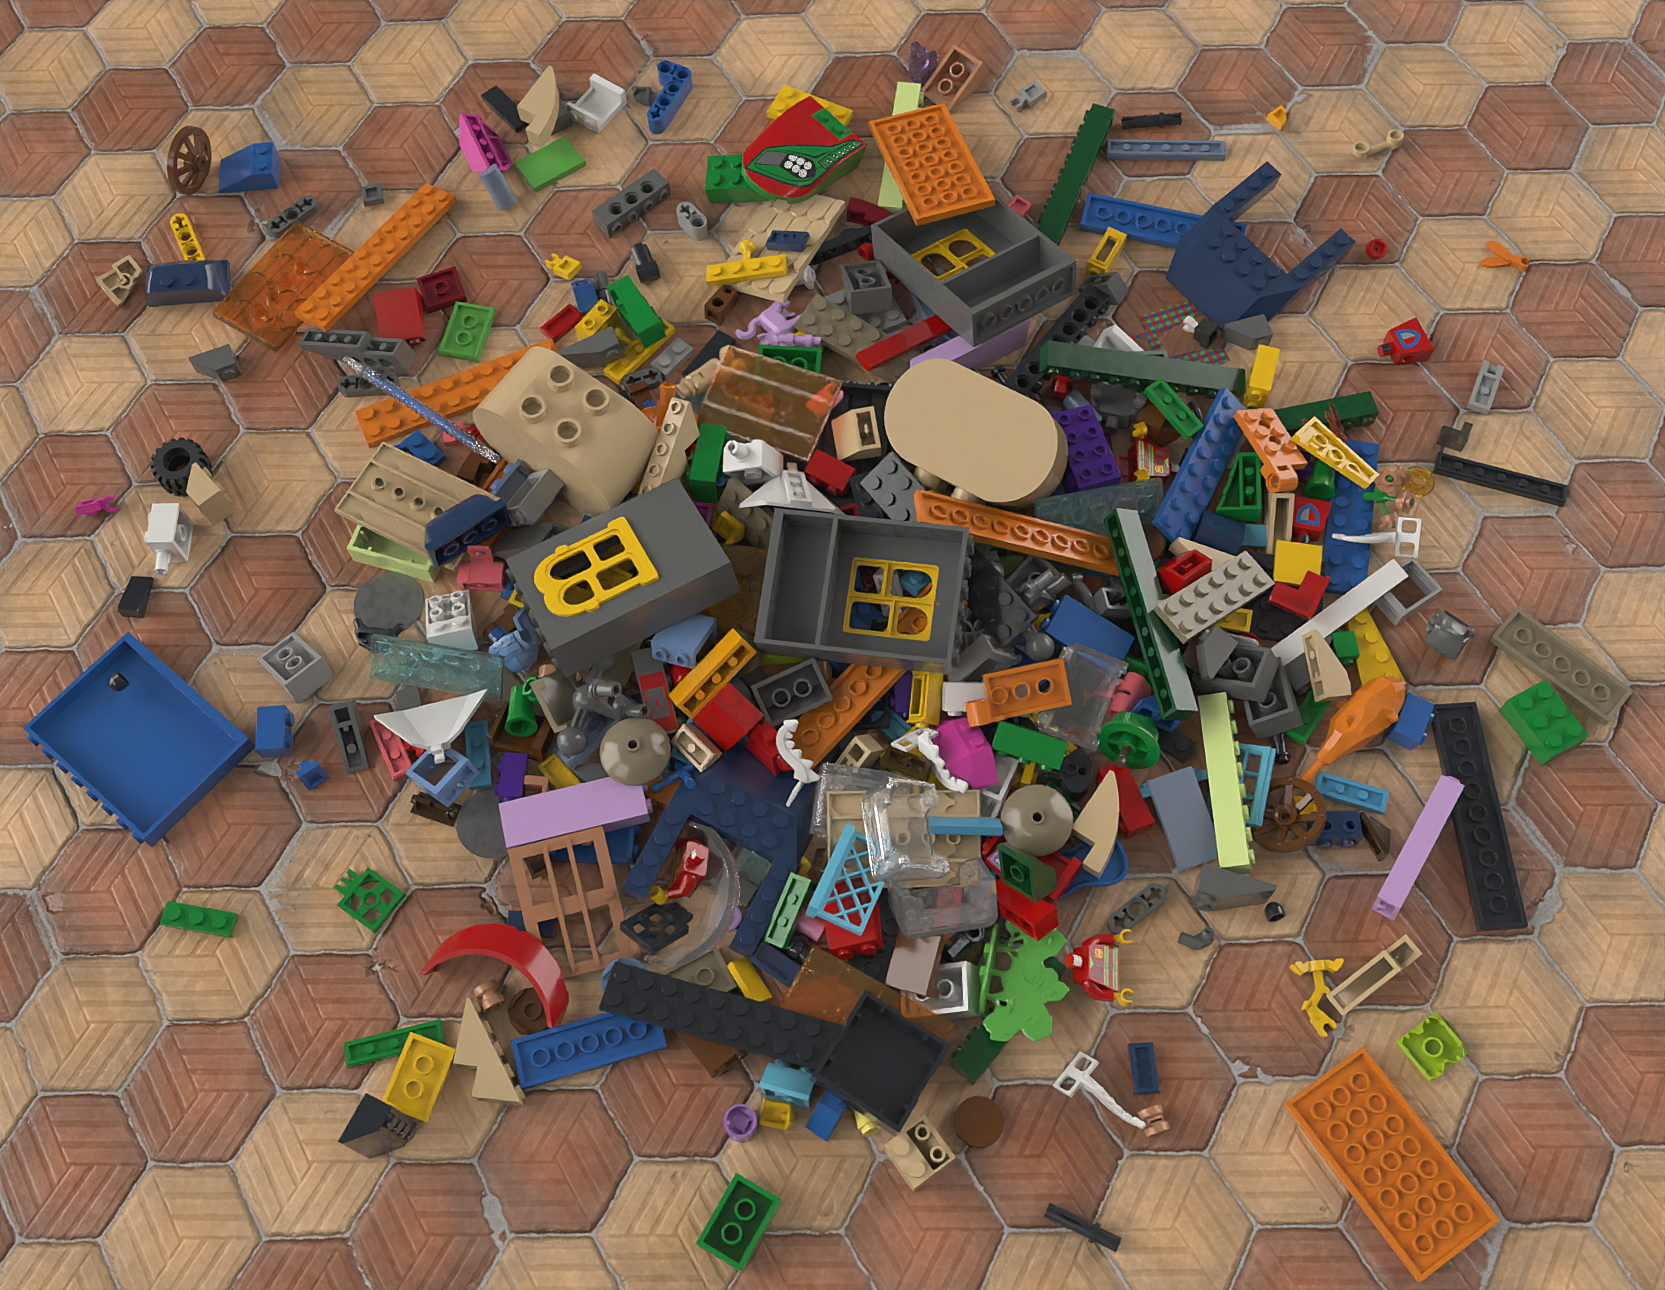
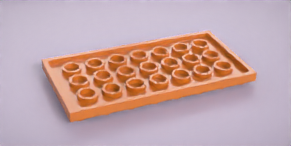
M944 103L869 121L872 135L916 226L995 206V198Z
M1361 1047L1283 1104L1418 1283L1422 1282L1500 1221L1364 1047Z

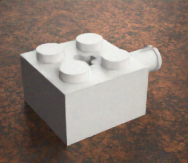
M756 439L752 440L751 443L745 444L733 440V442L729 441L726 447H724L723 472L731 478L735 476L745 486L766 483L782 475L783 455L763 440Z
M179 503L152 504L151 512L148 513L149 525L148 531L145 532L144 540L157 556L154 572L158 575H168L170 563L188 562L194 523Z

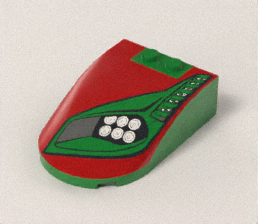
M808 96L777 117L746 148L741 159V172L748 185L761 196L775 202L776 199L786 200L787 204L800 203L857 169L867 144L814 98Z

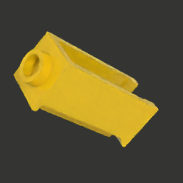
M1108 227L1091 258L1087 261L1085 274L1092 276L1109 273L1124 248L1127 234ZM1110 239L1116 241L1105 262L1097 260Z
M911 670L913 674L909 720H906V723L915 725V729L939 726L944 674Z

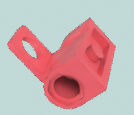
M467 546L471 561L461 560L459 563L457 583L461 590L502 592L506 587L507 581L506 562L495 561L488 546Z
M1128 672L1123 680L1104 676L1100 684L1108 682V687L1103 691H1098L1097 686L1091 695L1110 699L1111 703L1106 712L1112 719L1120 711L1131 712L1141 699L1151 695L1153 689L1144 677L1134 672Z

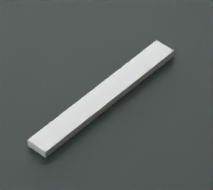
M1392 559L1271 648L1276 658L1281 657L1285 666L1305 652L1301 635L1318 629L1322 637L1325 638L1406 579L1408 575Z

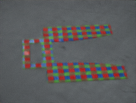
M1186 301L1138 316L1145 332L1129 337L1139 346L1138 339L1147 337L1154 351L1163 350L1155 333L1183 323L1187 316L1194 317L1201 312L1190 301ZM1224 348L1204 349L1168 357L1213 365L1230 361Z

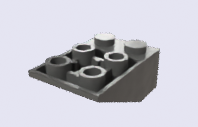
M547 522L512 528L494 550L493 555L508 559L572 527L555 522Z

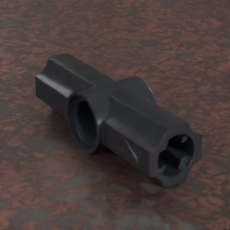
M985 902L948 939L952 941L951 946L944 944L941 958L947 963H956L977 941L983 938L989 928L1001 917L999 910L994 905ZM967 929L971 931L972 938L967 934Z

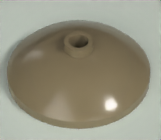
M633 717L619 721L606 732L600 745V760L606 773L613 780L629 786L644 785L658 778L666 769L671 756L670 741L666 732L660 725L646 718ZM632 743H636V744H637V747H636V748H634V749H630V748H629L630 744H632Z
M1028 785L1016 790L1006 800L1001 812V824L1003 826V834L1011 846L1039 857L1056 852L1067 842L1073 827V815L1069 803L1058 791L1044 785ZM1040 814L1042 817L1041 821H1034L1033 815Z

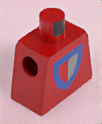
M1417 317L1390 329L1383 340V344L1377 347L1380 357L1390 355L1396 365L1428 361L1434 350Z
M1295 496L1291 537L1297 538V543L1310 544V541H1318L1332 502Z

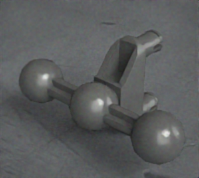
M988 559L1004 577L1003 566L996 560ZM1049 568L1035 580L1028 579L1024 582L1017 593L1035 612L1051 604L1056 598L1055 595L1069 586L1071 582L1064 573L1057 577L1053 570ZM1031 624L1022 633L1027 640L1025 646L1026 653L1032 660L1043 662L1053 654L1054 643L1047 634L1038 633L1033 624Z
M616 653L591 665L586 685L578 687L573 693L572 702L576 712L571 726L561 730L557 736V746L563 754L575 756L582 753L586 747V736L582 730L589 713L595 711L598 714L619 721L633 717H648L650 712L648 705L632 703L621 694V686L618 683H609L601 679L603 672L611 670L616 664Z

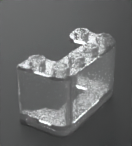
M1072 643L1068 647H1063L1059 658L1064 660L1072 705L1043 710L1042 712L1039 711L1034 724L1037 725V731L1096 752L1100 741L1097 740L1095 733L1100 734L1102 730L1100 729L1115 686H1118L1120 682L1116 678L1119 679L1121 674L1126 673L1129 663L1081 644Z
M981 857L968 859L961 863L958 870L959 883L913 890L911 877L906 871L893 870L889 872L887 876L889 906L905 937L914 939L989 927L995 923L998 916L996 882Z

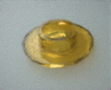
M1419 466L1407 468V470L1411 471L1412 478L1409 481L1412 483V486L1407 483L1402 488L1408 489L1416 497L1430 494L1435 486L1432 474ZM1413 478H1420L1423 484L1414 482Z

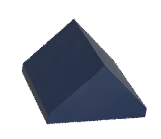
M1204 509L1192 542L1236 556L1244 541L1246 524Z

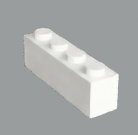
M943 682L942 710L948 711V715L962 716V711L966 712L965 702L986 698L983 682ZM1019 684L1015 688L1016 696L1024 697L1026 695V686ZM1031 713L1017 717H1031Z

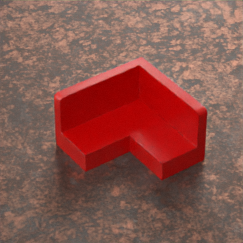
M1307 570L1298 590L1277 581L1267 603L1309 621L1331 577H1323Z

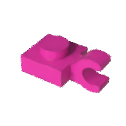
M110 494L104 498L98 497L80 501L75 506L77 515L85 514L88 517L98 514L100 509H104L107 512H115L119 506H110L108 504L109 500H114L115 495Z

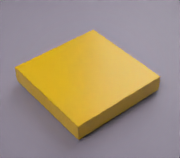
M1277 540L1273 581L1275 583L1278 581L1287 586L1300 587L1307 570L1320 575L1322 546Z

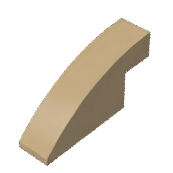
M552 66L546 68L517 106L520 120L529 123V126L526 128L529 143L543 148L548 141L558 117L559 93Z
M1265 479L1264 525H1267V547L1265 552L1266 554L1275 555L1277 540L1291 542L1295 494L1291 492L1271 493L1267 489Z
M1109 770L1073 824L1071 831L1074 836L1093 847L1083 861V869L1099 879L1109 862L1118 833L1119 794L1116 777L1111 770Z
M1405 934L1388 949L1383 950L1331 991L1326 997L1343 1016L1414 962L1423 953Z

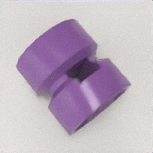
M736 1104L725 1113L724 1126L730 1138L735 1142H749L756 1136L759 1128L758 1119L751 1107L745 1104Z

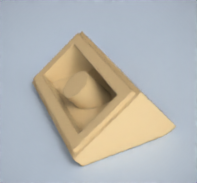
M691 723L683 724L671 740V743L700 772L706 770L722 754Z

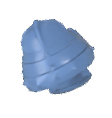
M522 607L513 618L517 630L502 636L489 647L488 652L515 673L529 670L537 661L539 648L543 645L542 641L537 637L538 633L528 615L529 611H526L525 607Z

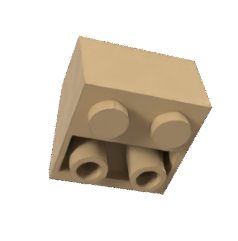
M874 406L853 409L831 421L838 460L847 462L881 456V445Z
M195 462L191 467L186 492L200 512L214 527L234 512L230 505L233 501L227 495L222 485L213 479L212 474L207 468L201 469Z
M926 1115L887 1142L883 1149L913 1193L934 1178L956 1158Z

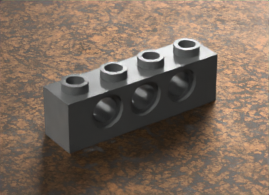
M652 169L592 210L594 224L608 238L612 237L630 223L635 222L640 216L651 211L653 207L667 200L671 196L669 182L655 169Z

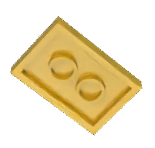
M410 1032L381 1101L395 1107L406 1115L429 1122L453 1064L456 1049Z

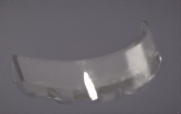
M689 821L687 831L696 840L709 848L707 864L710 875V893L707 907L699 924L679 945L654 957L645 955L643 963L667 968L689 963L710 951L729 929L734 919V910L738 907L740 882L735 859L727 845L720 838V835L713 828Z

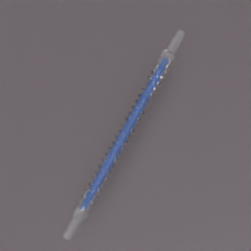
M348 355L343 358V362L356 370L357 375L362 378L364 377L365 380L385 391L390 397L398 400V402L411 409V411H415L420 417H424L425 420H428V422L437 426L446 434H450L451 437L459 440L468 449H472L474 453L482 454L494 463L500 460V456L485 447L484 442L473 437L468 432H464V429H460L459 426L451 423L446 417H442L437 411L429 408L420 400H416L411 394H408L402 388L390 382V380L382 377L381 374H378L366 364H360Z

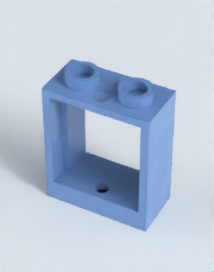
M452 748L444 750L445 759L450 757L457 763L436 786H433L426 779L441 763L435 764L434 755L432 753L428 754L426 750L405 774L419 788L446 807H449L480 772L467 758Z

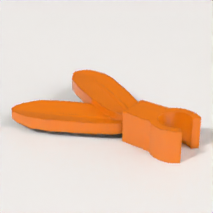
M1495 241L1487 242L1488 249L1496 257H1488L1481 260V266L1495 268L1510 265L1511 267L1518 268L1520 271H1527L1531 260L1529 257L1517 255L1513 257L1501 244Z

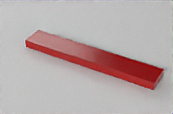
M935 314L858 352L855 358L867 372H870L953 329Z

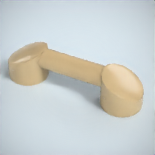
M1397 129L1390 130L1385 142L1371 147L1365 142H1357L1353 145L1352 153L1357 158L1366 160L1369 155L1386 149H1396L1402 144L1404 133Z

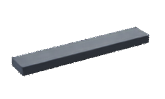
M1106 140V159L1225 161L1226 157L1225 141Z

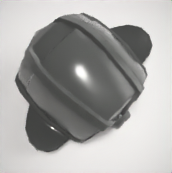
M1443 609L1431 617L1425 630V641L1429 647L1453 660L1458 658L1469 639L1475 636V632L1470 626Z

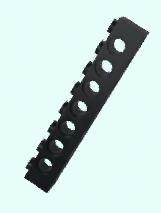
M1089 283L1002 385L1032 399L1031 396L1034 393L1038 394L1041 390L1043 382L1045 380L1049 381L1051 378L1045 373H1040V348L1048 340L1076 344L1078 340L1080 341L1084 335H1087L1088 328L1092 329L1096 325L1099 315L1103 316L1109 308L1107 303L1110 295Z

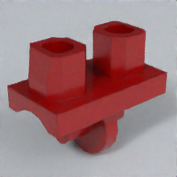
M1067 376L1053 377L1051 388L1055 389L1053 399L1064 401L1067 391L1072 392L1074 380L1068 379Z

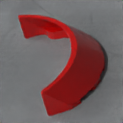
M507 924L475 925L455 933L436 949L420 972L423 975L436 971L439 963L452 957L467 954L487 955L512 965L529 980L541 999L549 1028L553 1029L561 1025L569 1004V991L566 990L561 966L556 957L554 958L544 947L545 944L527 931H520L517 927Z

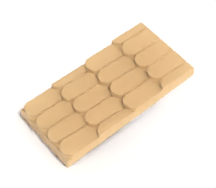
M816 194L803 202L787 204L786 200L776 199V202L770 199L765 201L762 205V210L749 225V230L732 250L731 256L726 263L743 260V254L739 250V245L743 240L749 239L755 244V251L751 255V259L786 254L787 275L725 285L742 293L784 303L845 209V201ZM772 230L808 232L810 235V239L803 252L767 250L765 246Z
M382 442L338 503L334 512L429 559L424 547L425 525L472 495H486L495 501L500 498L394 446ZM465 553L443 567L454 570Z
M954 790L827 791L828 862L846 823L855 826L854 831L899 850L882 888L983 886L981 835L930 834L927 824L928 816L981 818L980 790H966L964 794ZM855 840L853 846L857 854L868 851L865 843ZM882 851L875 853L879 864L888 862L891 855ZM870 855L859 858L863 869L875 866ZM855 860L844 864L847 874L859 871ZM877 870L866 874L870 885L881 880Z

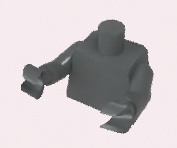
M1103 383L1101 385H1091L1090 397L1092 407L1102 417V425H1105L1104 430L1108 434H1115L1118 428L1127 429L1130 423H1134L1147 399L1146 395L1134 393L1131 389Z
M1072 573V577L1069 578L1071 582L1069 586H1075V590L1081 597L1085 607L1114 625L1131 616L1124 589L1119 585V578L1117 576L1108 574L1111 583L1108 579L1104 578L1102 581L1109 588H1101L1092 596L1085 583H1082V573Z

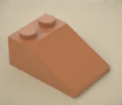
M954 44L921 92H924V97L935 104L944 103L950 113L978 89L988 75L989 70L983 62Z

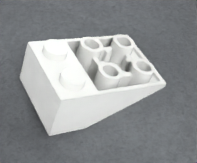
M469 589L425 599L427 640L434 659L478 649L477 631Z

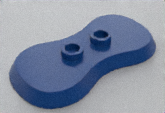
M1116 839L1113 852L1100 879L1083 869V861L1093 848L1092 846L1081 841L1070 849L1059 850L1058 852L1068 859L1072 860L1075 857L1082 862L1081 871L1059 901H1062L1082 887L1111 886L1120 882L1126 876L1129 866L1127 855L1121 843Z

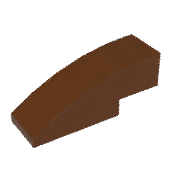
M483 439L468 455L457 477L479 487L484 473L491 474L500 455Z

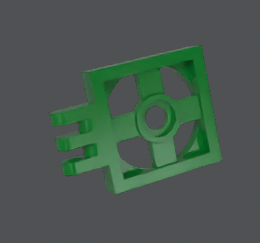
M369 867L361 876L348 869L346 873L352 877L351 881L342 876L340 881L346 887L343 889L338 884L333 887L344 896L337 906L376 934L406 895ZM370 882H379L373 890L367 891L361 887ZM387 888L391 890L393 900L389 905L381 901V896ZM354 895H357L361 898L362 904L354 912L352 901ZM375 896V903L368 904V897ZM376 909L381 913L377 920L366 921L364 919L369 910Z

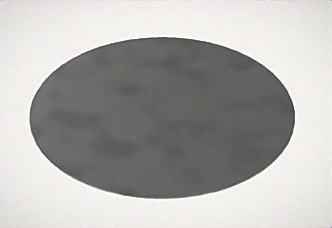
M398 572L381 573L370 578L358 590L353 605L355 618H360L363 624L370 628L393 629L398 623H402L404 630H406L420 616L424 605V595L420 585L412 577Z
M495 788L483 790L471 796L462 805L456 819V831L462 845L469 852L483 858H500L508 855L499 810V799L494 793Z

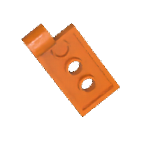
M1272 408L1237 410L1233 417L1264 464L1260 471L1266 479L1267 489L1271 493L1294 491L1298 485V477L1294 470L1304 469L1308 463L1297 445L1290 440V435Z
M1063 658L982 674L986 698L965 702L970 727L1072 705ZM1046 679L1050 683V688L1047 692L1042 693L1038 689V683ZM1019 684H1024L1027 688V693L1024 697H1017L1015 694V688Z

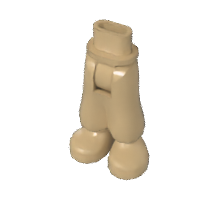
M724 346L720 349V360L716 358L711 359L681 379V383L676 385V392L683 399L689 396L692 398L696 397V395L715 387L727 385L733 379L738 380L747 377L748 367L744 360L735 359V354L731 347Z

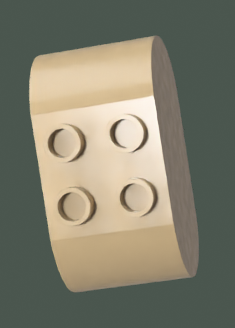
M539 346L531 347L473 411V420L479 432L502 458L513 464L518 459L521 460L520 465L529 473L550 469L565 483L557 496L592 518L618 506L644 476L659 436V432L651 421L630 401L558 353Z
M941 358L922 361L908 369L898 379L888 396L884 412V422L892 447L904 460L917 466L913 475L921 483L943 494L950 483L956 486L951 495L952 498L984 506L989 503L1004 510H1022L1033 507L1048 498L1058 487L1064 476L1068 462V443L1062 427L1038 402L956 362Z

